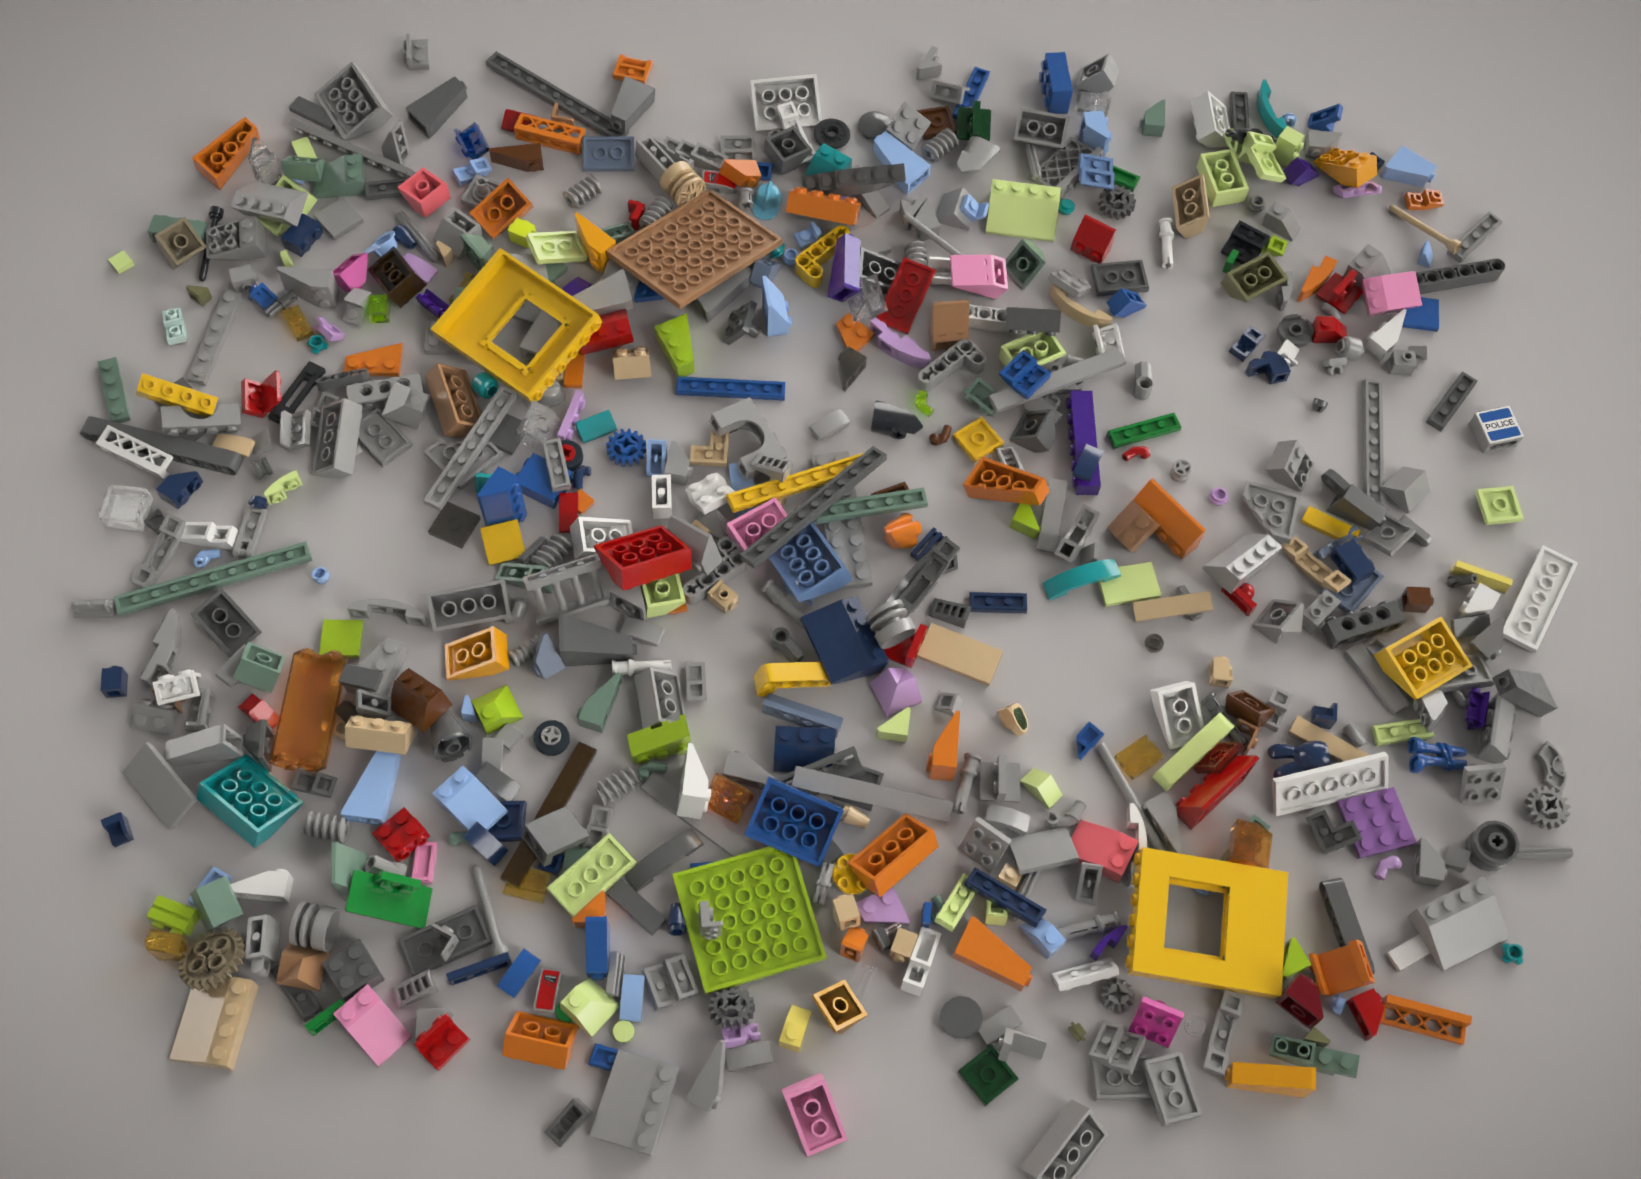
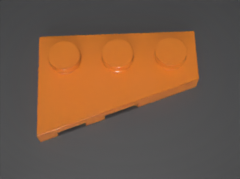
M403 343L346 356L344 372L367 368L370 376L400 377Z

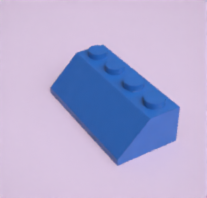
M498 466L477 494L485 526L516 519L520 523L527 516L518 476Z

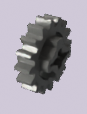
M1115 185L1113 190L1103 189V192L1100 193L1098 201L1099 210H1104V216L1109 214L1110 219L1113 216L1116 217V220L1120 216L1125 219L1126 215L1130 216L1131 212L1134 211L1136 199H1134V194H1129L1130 189L1125 191L1124 186L1120 189L1118 185Z
M733 986L730 987L729 991L723 988L722 993L716 991L715 998H710V1019H714L715 1025L721 1023L722 1029H725L726 1026H730V1030H733L734 1026L742 1029V1023L748 1025L749 1019L754 1018V998L749 997L748 991L742 993V988H739L737 991L734 990Z

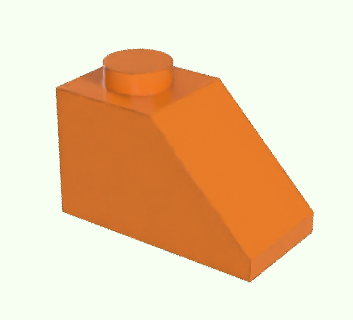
M724 159L719 170L720 174L739 187H756L761 178L756 160Z
M860 927L849 928L841 943L839 955L859 963L869 934H866V931Z

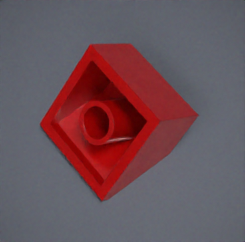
M1085 214L1073 238L1070 250L1090 259L1092 262L1102 263L1111 250L1116 229Z

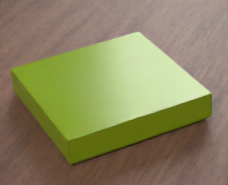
M323 619L319 650L320 658H360L363 620Z

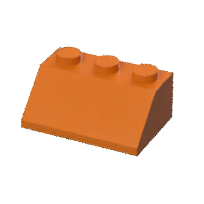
M517 1011L505 1032L502 1056L565 1070L571 1058L579 1026L574 1023Z

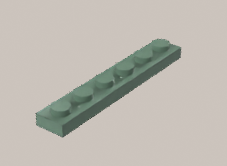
M924 487L838 500L816 518V523L821 524L925 508L928 506Z

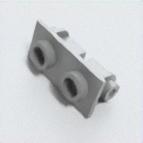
M77 599L71 602V609H75L73 618L114 617L115 600Z

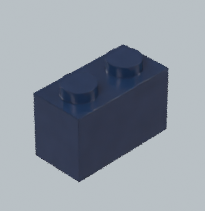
M302 213L298 226L291 225L281 236V240L285 249L302 257L310 250L314 242L321 237L323 231L317 220Z
M1354 539L1336 547L1330 555V558L1341 573L1351 580V586L1369 578L1376 569L1372 560L1367 558L1362 547Z

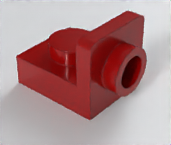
M629 200V221H631V226L634 230H639V219L646 211L645 204Z

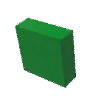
M1232 250L1222 272L1228 273L1231 271L1239 251Z

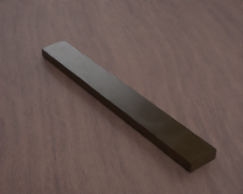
M578 742L534 820L567 806L595 757L597 749ZM523 839L500 877L502 881L517 888H520L537 858Z

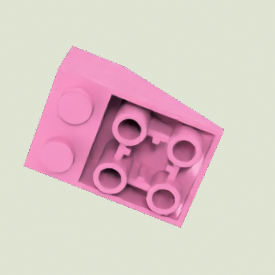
M994 255L950 256L952 287L997 299L1008 290L1006 260L1004 258Z

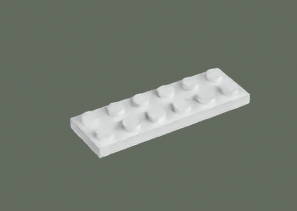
M1544 545L1540 548L1504 623L1503 638L1532 653L1538 650L1578 562Z
M1381 752L1273 778V813L1276 816L1388 789V754Z

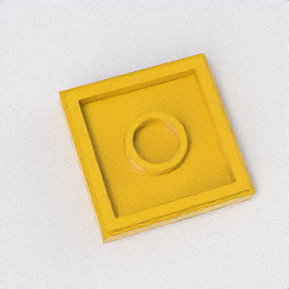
M982 416L955 432L952 436L974 463L978 462L982 456L986 457L994 452L996 448L1004 445V441Z
M518 519L480 528L489 566L518 559L525 552Z

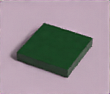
M992 1044L958 1070L960 1076L985 1107L1019 1079L1005 1061L998 1060L999 1053Z

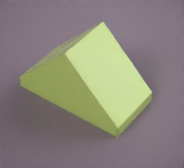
M909 707L905 708L878 727L876 732L877 738L906 743L911 709Z
M1033 768L1020 780V783L1048 809L1063 796L1052 775Z

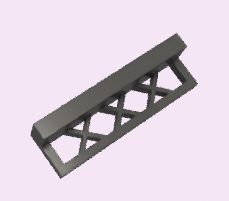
M854 746L804 766V768L852 779L865 775ZM853 754L852 758L844 760L845 757ZM833 763L832 766L825 768L826 765ZM794 771L780 776L781 782L786 783L792 780ZM798 788L814 796L820 794L819 792Z

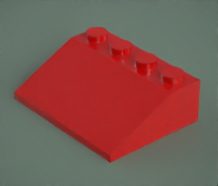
M663 525L594 545V550L611 579L622 590H630L633 587L648 584L652 581L664 579L667 576L680 574L691 569V548Z
M1257 755L1231 756L1228 760L1222 759L1216 767L1218 769L1214 773L1212 771L1207 773L1201 785L1197 783L1189 791L1191 794L1187 798L1183 796L1175 804L1177 806V816L1192 830L1246 779L1259 760V757Z

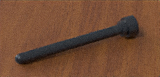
M211 206L209 209L210 227L217 226L218 222L223 218L224 210L219 206ZM206 248L199 273V280L202 282L206 280L210 259L206 257Z

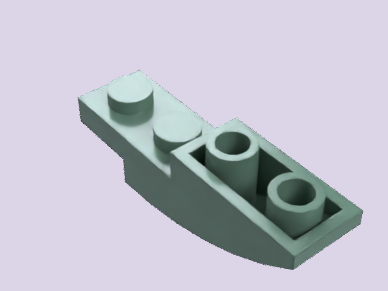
M1273 1034L1269 1056L1301 1067H1314L1316 1072L1332 1076L1338 1074L1351 1078H1356L1360 1055L1316 1046V1043Z

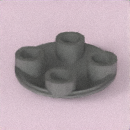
M871 111L860 117L858 127L864 138H875L885 132L891 120L882 112Z

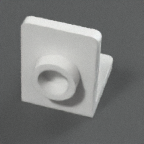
M1285 340L1277 353L1285 358L1289 368L1298 364L1294 358L1298 354L1299 349L1289 340Z

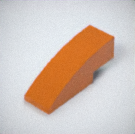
M1325 255L1320 267L1312 266L1297 302L1309 298L1322 288L1330 278L1338 260Z

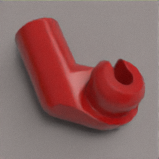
M1134 446L1123 453L1122 458L1127 462L1137 455H1141L1142 459H1147L1151 454L1146 446Z

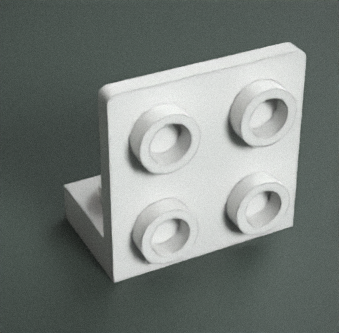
M189 669L178 672V676L175 677L170 674L157 677L158 681L152 683L158 706L200 696L196 678L201 677V674Z

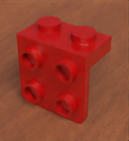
M275 370L262 383L246 378L241 381L242 413L263 418L281 402V378L279 371Z

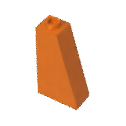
M971 916L952 958L1019 991L1023 989L1024 985L1028 987L1033 975L1029 974L1032 967L976 917Z

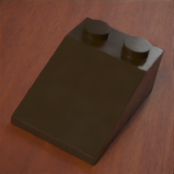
M394 246L367 269L386 295L399 308L407 304L427 285Z

